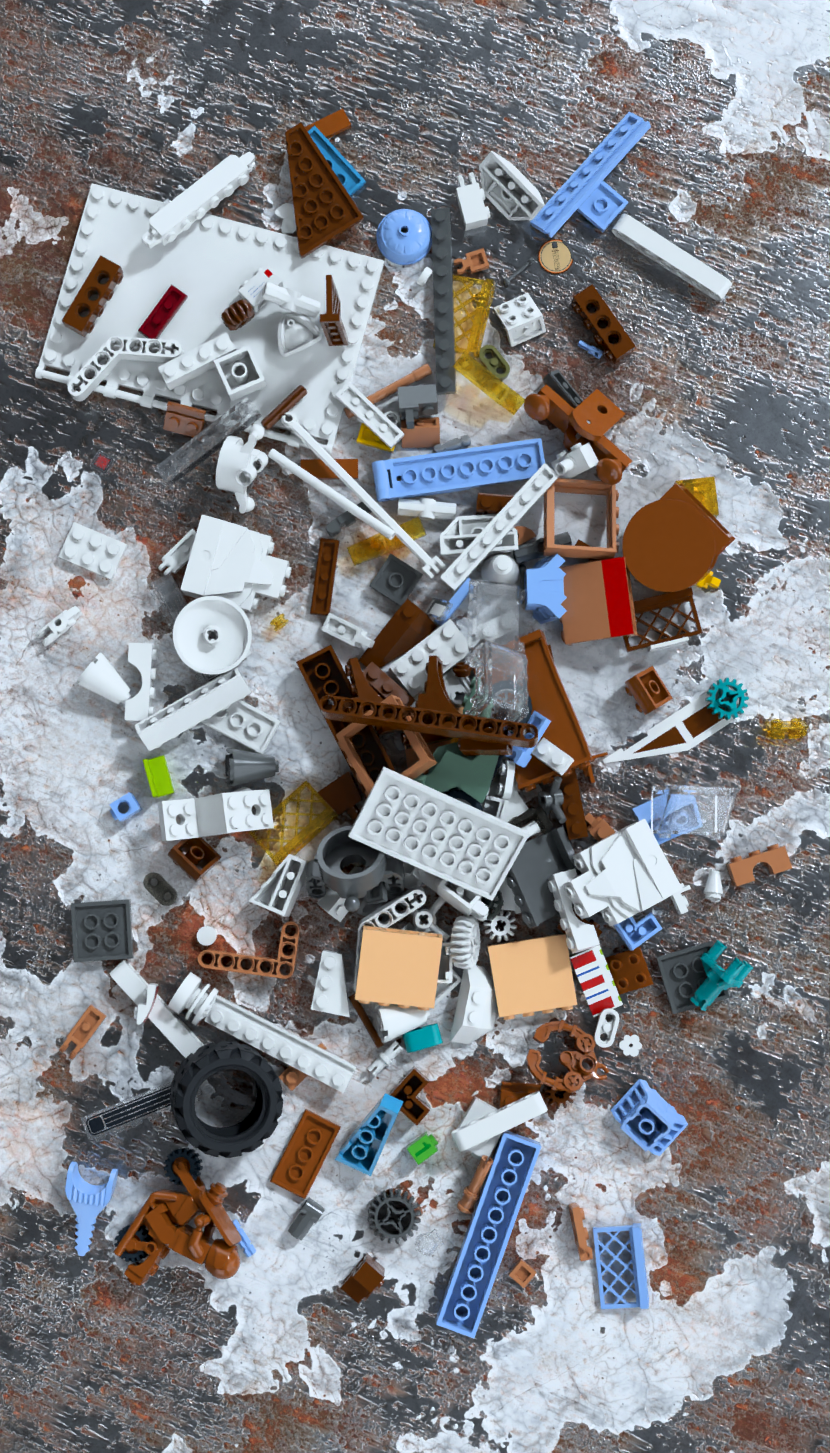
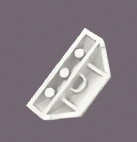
M491 151L479 165L481 184L485 196L508 220H533L545 206L539 191L512 163L495 152Z
M497 514L456 517L444 532L440 534L441 555L459 557ZM513 527L487 556L519 550L517 530Z
M475 965L473 968L463 970L449 1040L451 1042L470 1044L493 1030L497 1012V1001L493 979L483 966Z

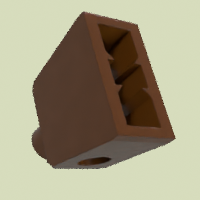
M346 772L318 791V794L339 816L347 812L353 821L359 815L360 810L356 804L361 802L362 799L349 772Z

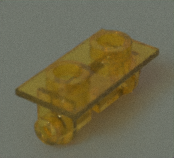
M792 718L791 721L772 719L765 722L769 728L766 731V736L771 740L785 739V732H788V739L803 738V736L807 735L806 729L803 728H808V725L800 718Z

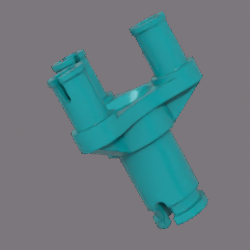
M716 940L707 953L704 952L700 957L708 977L696 990L695 995L690 998L703 1011L707 1010V1006L713 1003L723 989L727 990L731 987L740 988L744 983L745 977L754 968L745 960L739 961L737 957L734 958L726 970L720 967L716 960L727 947L719 940Z

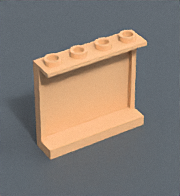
M363 925L355 1000L362 1004L378 1002V1005L381 1006L397 1004L400 1008L415 1006L419 1010L425 1011L429 1010V1008H434L443 941L442 934Z
M556 934L487 946L498 1016L503 1017V1020L514 1019L517 1014H522L523 1017L533 1016L536 1011H542V1014L552 1013L554 1008H561L562 1011L573 1009V1005H577L566 934Z

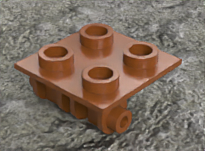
M640 947L605 958L619 995L653 985Z

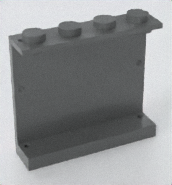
M563 826L525 842L506 876L507 885L513 891L514 901L520 907L523 914L522 919L528 928L537 927L539 923L559 914V911H556L554 906L555 898L553 892L551 893L548 888V878L553 874L571 869H576L577 876L582 874L575 866L573 858L575 852Z

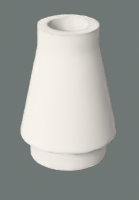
M709 871L704 889L706 899L721 900L723 890L720 871Z

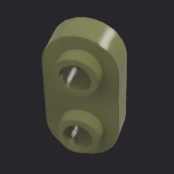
M493 345L483 346L479 351L481 363L494 379H506L510 372V366ZM491 354L492 358L487 359L485 355ZM500 368L503 370V373L499 374L496 370Z

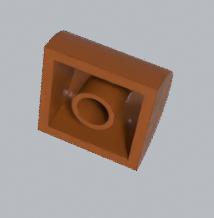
M653 666L625 682L627 694L634 697L637 702L635 704L636 709L640 713H644V715L673 699Z

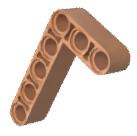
M289 921L283 925L278 958L207 949L199 954L198 962L204 968L287 979L295 971L300 926L294 921ZM288 925L296 927L295 935L290 936L286 933ZM286 944L291 945L294 949L291 955H286L283 952V947ZM205 953L212 955L213 960L211 964L203 961ZM224 956L231 957V966L227 967L222 963ZM247 958L251 961L252 966L250 969L242 967L243 959ZM267 961L271 964L269 972H264L261 969L262 962ZM282 964L290 966L291 971L288 975L281 973L280 967Z

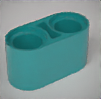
M438 1023L416 1028L402 1035L407 1053L443 1043Z

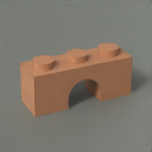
M778 843L768 846L767 851L761 853L760 850L749 852V857L743 859L741 856L731 858V863L726 864L732 885L735 887L755 881L753 868L759 862L764 863L768 867L770 874H777L792 869L785 846H779Z

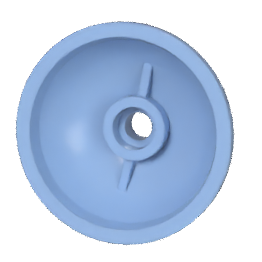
M411 209L395 210L386 215L378 226L376 233L378 248L382 255L392 263L398 265L417 263L429 253L432 247L431 225L417 211ZM403 228L408 229V232L403 233L401 232V230Z

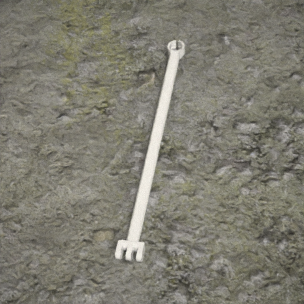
M286 412L284 416L282 415V425L287 429H291L386 526L396 532L395 536L425 565L422 571L430 579L434 577L433 573L429 571L430 569L436 574L440 571L435 566L436 564L442 569L445 567V564L437 556L431 559L297 422L294 413ZM286 417H292V420L290 422L286 421L285 419Z

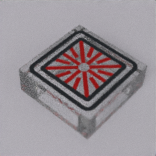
M98 450L89 466L107 477L117 460Z

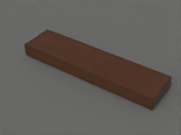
M320 538L310 610L311 615L328 616L330 613L340 540Z

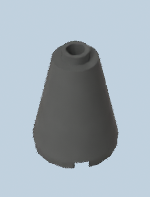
M234 748L226 749L230 753L225 756V774L230 776V781L226 782L227 787L273 777L275 772H279V762L275 761L273 756Z

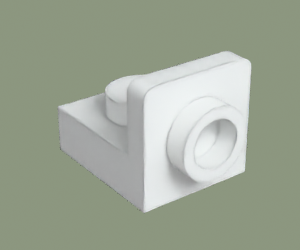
M680 883L682 890L670 897L677 913L684 914L688 912L687 907L689 904L686 897L682 896L681 893L691 889L690 885L684 886L683 883Z

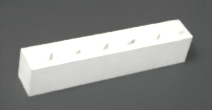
M235 667L135 724V728L147 749L151 751L159 748L168 740L178 737L180 733L187 729L195 727L199 722L211 718L213 714L220 710L228 708L232 703L244 699L251 691L238 668Z

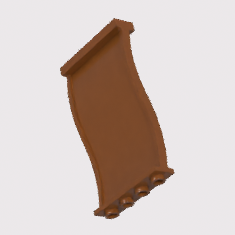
M540 629L469 660L475 677L478 678L479 674L483 675L482 681L489 679L491 685L501 681H511L521 685L531 698L532 713L535 710L551 721L539 742L544 737L574 760L561 777L571 775L574 769L579 768L582 770L591 766L590 763L595 760L591 755L576 713L558 674L543 631ZM504 693L496 697L497 700L500 702L504 701ZM507 693V701L511 702L515 696ZM519 701L514 702L511 707L520 709ZM511 710L509 711L514 720L518 717L520 713ZM532 753V758L526 767L523 768L515 763L514 775L518 783L517 787L519 790H525V792L536 789V785L543 783V785L553 782L556 776H560L556 771L533 756Z

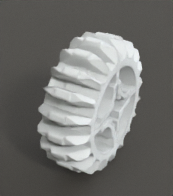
M459 916L453 923L450 941L451 957L454 966L461 969L473 968L478 961L481 934L479 922L472 916Z

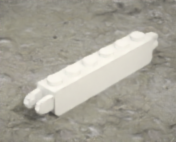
M247 152L240 158L236 155L228 156L150 217V229L142 236V242L151 249L159 243L164 246L168 242L174 241L178 234L188 230L191 224L197 219L203 218L207 211L217 207L225 197L231 196L235 189L247 183L249 173L252 169L254 170L256 166L254 153Z

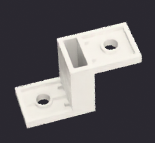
M269 789L220 793L194 799L157 802L162 841L211 837L235 832L274 828ZM252 806L256 808L255 815L252 813ZM177 815H179L181 818L180 825H178L176 822Z

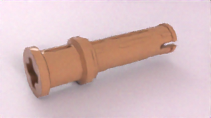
M486 1155L481 1157L470 1185L464 1188L462 1200L457 1203V1208L463 1213L472 1214L474 1212L473 1206L476 1200L480 1198V1189L493 1164L492 1158H489L485 1164L488 1158Z

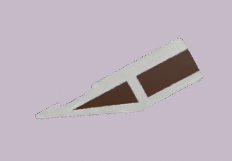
M718 691L716 692L715 700L718 698ZM704 693L647 731L648 736L625 751L620 748L603 759V762L610 763L688 751L735 719L732 716L729 720H726L725 716L718 719V713L712 715L713 708L708 709L707 706L710 705V702L705 701L710 695Z

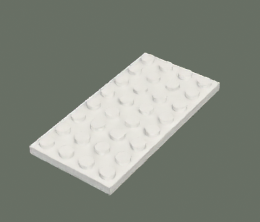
M383 767L348 837L493 901L525 844L529 832Z

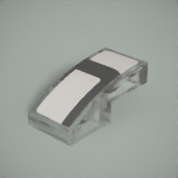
M433 598L424 613L429 618L442 622L453 604L442 599Z

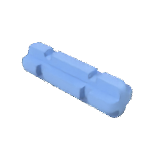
M235 1219L232 1222L242 1239L238 1244L241 1249H244L245 1256L250 1257L256 1252V1249L252 1244L250 1245L251 1241L244 1230L240 1229L241 1225Z

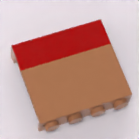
M625 557L559 567L566 573L563 583L564 595L567 598L561 605L567 611L559 618L560 622L563 623L561 638L566 645L572 646L574 643L626 635L629 637L638 636L630 571L625 563Z

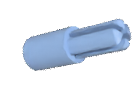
M582 340L578 342L579 347L598 359L604 353V351Z

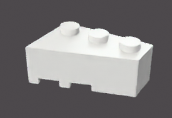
M289 854L276 868L272 876L264 882L260 890L252 896L249 902L282 916L289 917L306 878L307 863L309 861Z
M329 950L322 951L311 1010L350 1017L343 953Z

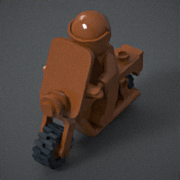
M186 1147L174 1150L171 1154H168V1159L164 1162L166 1164L164 1171H167L165 1176L170 1178V1182H175V1185H184L188 1192L169 1189L153 1192L132 1224L122 1228L118 1232L119 1235L115 1238L117 1243L114 1244L116 1247L114 1253L120 1256L121 1259L125 1258L126 1262L131 1261L132 1263L128 1265L124 1275L128 1277V1281L133 1285L140 1286L147 1282L150 1275L154 1276L159 1269L158 1263L168 1255L170 1249L201 1265L205 1263L207 1271L218 1279L233 1277L240 1267V1256L237 1252L238 1247L235 1244L239 1243L242 1239L222 1206L223 1198L228 1195L226 1192L227 1188L217 1182L216 1184L212 1183L210 1185L211 1189L205 1191V1184L200 1178V1170L203 1169V1166H200L202 1159L199 1160L198 1157L200 1155L194 1153V1149ZM200 1211L203 1212L202 1214L198 1215V1216L194 1219V1223H195V1225H196V1228H194V1227L188 1225V1223H189ZM215 1227H217L223 1238L212 1239ZM147 1257L143 1263L137 1262Z

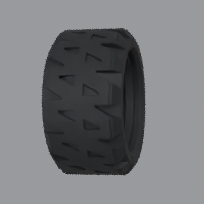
M221 1041L217 1044L212 1042L201 1046L194 1054L190 1053L180 1064L179 1071L175 1072L171 1083V1110L179 1130L194 1148H198L204 1154L219 1157V1155L225 1158L242 1156V1152H252L263 1145V1140L269 1138L278 1125L277 1119L281 1116L283 1109L282 1087L273 1068L255 1049L245 1044H239L236 1041ZM226 1069L241 1070L251 1075L256 1083L257 1097L252 1111L244 1120L230 1127L219 1128L204 1123L196 1116V1094L201 1084L209 1076Z

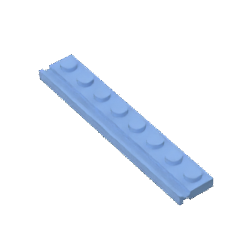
M628 112L545 204L536 217L530 221L532 227L544 234H548L552 238L650 129V122H646L643 118Z

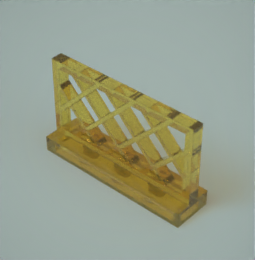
M453 275V282L459 281L465 286L457 292L453 290L454 298L456 297L460 303L459 306L454 308V313L463 308L467 316L459 321L454 316L455 328L458 326L463 333L455 338V353L466 354L472 358L479 359V351L482 346L496 285L494 279L486 278V280ZM475 284L482 285L481 291L476 295H473L469 289ZM467 290L471 298L462 303L458 295ZM474 301L477 308L469 314L465 306ZM470 319L473 323L472 328L465 332L461 324ZM466 337L468 340L467 349L459 348L456 342Z
M306 780L272 811L273 817L275 815H282V826H274L275 829H281V840L270 839L271 829H268L267 839H259L255 834L258 830H252L248 833L269 855L272 861L279 866L289 854L295 856L334 821L338 815ZM306 787L311 791V800L300 799L301 791ZM289 802H297L296 813L286 812V805ZM300 802L310 803V813H299ZM322 803L326 809L320 814L313 813V804ZM286 815L296 816L295 826H285ZM299 816H310L309 824L306 827H298ZM285 829H295L294 838L284 840ZM270 842H280V850L275 855L270 851Z

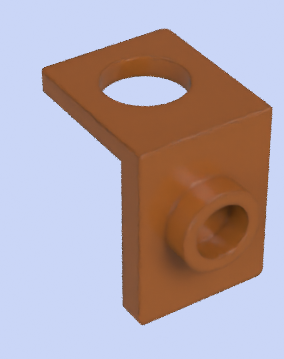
M605 752L593 755L592 757L596 759L607 756L608 753ZM591 766L582 769L584 777H588L589 784L595 783Z

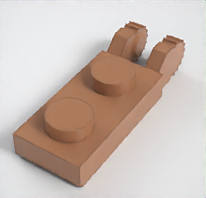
M91 1004L67 1035L66 1041L59 1050L63 1053L67 1050L70 1043L74 1042L77 1046L69 1056L73 1060L80 1050L85 1047L107 1015Z

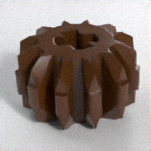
M246 299L234 302L222 313L223 323L230 331L241 328L254 317L253 307Z
M560 1074L559 1078L563 1079L564 1076ZM543 1087L544 1092H549L543 1096L544 1099H550L548 1102L550 1106L556 1102V1109H559L560 1103H562L564 1108H567V1100L571 1104L574 1102L570 1096H576V1092L568 1093L567 1091H562V1095L559 1096L554 1094L557 1090H551L552 1087Z

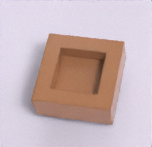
M520 1259L508 1275L525 1288L537 1272L523 1259Z

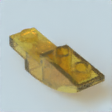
M466 351L462 353L453 365L464 377L514 415L524 403L525 399Z
M420 517L399 525L414 541L427 535ZM378 533L347 547L353 564L356 566L405 547V545L396 536L389 540L381 533Z

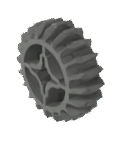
M390 1188V1195H387L386 1191L383 1190V1198L376 1195L375 1199L377 1202L371 1201L370 1205L375 1209H368V1213L373 1215L368 1217V1222H374L370 1225V1229L377 1228L374 1232L375 1236L382 1233L381 1241L388 1237V1243H391L392 1238H395V1242L398 1244L399 1237H402L405 1242L407 1241L406 1234L410 1237L414 1235L411 1229L418 1230V1226L414 1223H420L421 1219L415 1216L421 1215V1210H414L419 1207V1203L412 1204L415 1197L411 1196L407 1199V1191L402 1196L400 1195L401 1189L398 1188L397 1194H393V1189ZM391 1201H400L406 1207H395ZM386 1204L387 1214L383 1218L378 1219L379 1209L382 1205ZM391 1210L395 1214H400L398 1215V1223L394 1217H391ZM410 1212L411 1219L407 1226L403 1228L401 1219ZM392 1224L398 1231L388 1230L382 1225Z

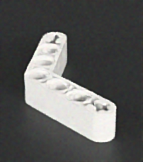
M113 336L104 343L68 384V392L74 400L83 401L122 359L167 363L184 354L180 343L175 340ZM121 345L119 350H112L113 346ZM140 346L139 351H131L133 347ZM152 348H160L157 353H151ZM102 359H108L105 365L99 364ZM89 373H95V376L92 379H87V375Z
M414 886L408 889L402 895L397 896L360 920L357 935L354 992H356L362 926L370 924L374 927L388 928L415 911L426 902V894L422 887ZM417 893L418 895H420L421 899L417 900V898H414L413 894ZM407 897L409 901L411 900V906H409L408 900L406 899ZM398 903H404L406 908L403 911H397L395 906ZM382 913L389 915V919L385 922L378 919Z

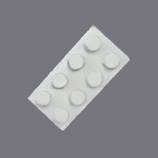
M449 619L391 664L389 669L404 689L415 698L425 690L424 684L428 676L426 673V663L429 662V656L437 655L443 662L444 675L456 666V663L463 661L472 654L474 648L453 621Z

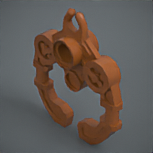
M562 1019L545 1023L535 1030L533 1036L535 1041L543 1044L549 1038L550 1032L561 1033L563 1030L570 1033V1038L575 1039L574 1047L576 1051H563L559 1055V1062L569 1072L563 1079L557 1076L555 1079L546 1077L547 1072L542 1071L539 1067L541 1061L540 1051L529 1049L526 1063L531 1074L539 1081V1085L545 1084L552 1087L551 1090L575 1093L584 1082L591 1078L596 1080L607 1079V1075L599 1076L597 1074L598 1068H602L606 1074L609 1073V1070L596 1059L593 1050L595 1047L593 1036L586 1034L575 1024L572 1026L564 1023L565 1020ZM582 1062H586L590 1070L584 1069Z

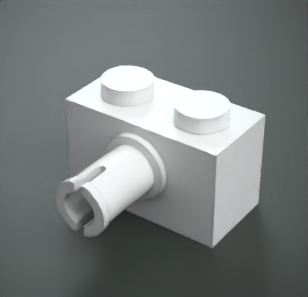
M588 442L584 445L578 443L570 447L571 452L569 453L566 450L556 455L557 459L552 461L551 464L559 478L570 479L597 465L599 461Z

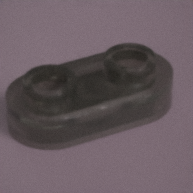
M153 872L145 876L143 881L144 887L160 904L170 906L177 901V891L162 875ZM154 878L158 881L156 886L151 884V880ZM167 892L171 894V898L169 900L165 898V894Z

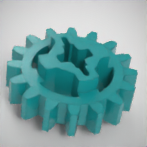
M728 677L724 681L721 679L717 680V684H711L713 690L706 692L710 697L705 699V701L710 702L707 708H713L711 714L718 713V719L725 716L726 720H729L731 716L735 719L738 717V714H743L742 708L748 707L744 701L749 699V697L744 696L747 689H741L743 684L737 685L736 679L729 682ZM718 691V698L715 700V695ZM733 696L729 701L721 702L725 697ZM739 698V704L737 706L736 701Z

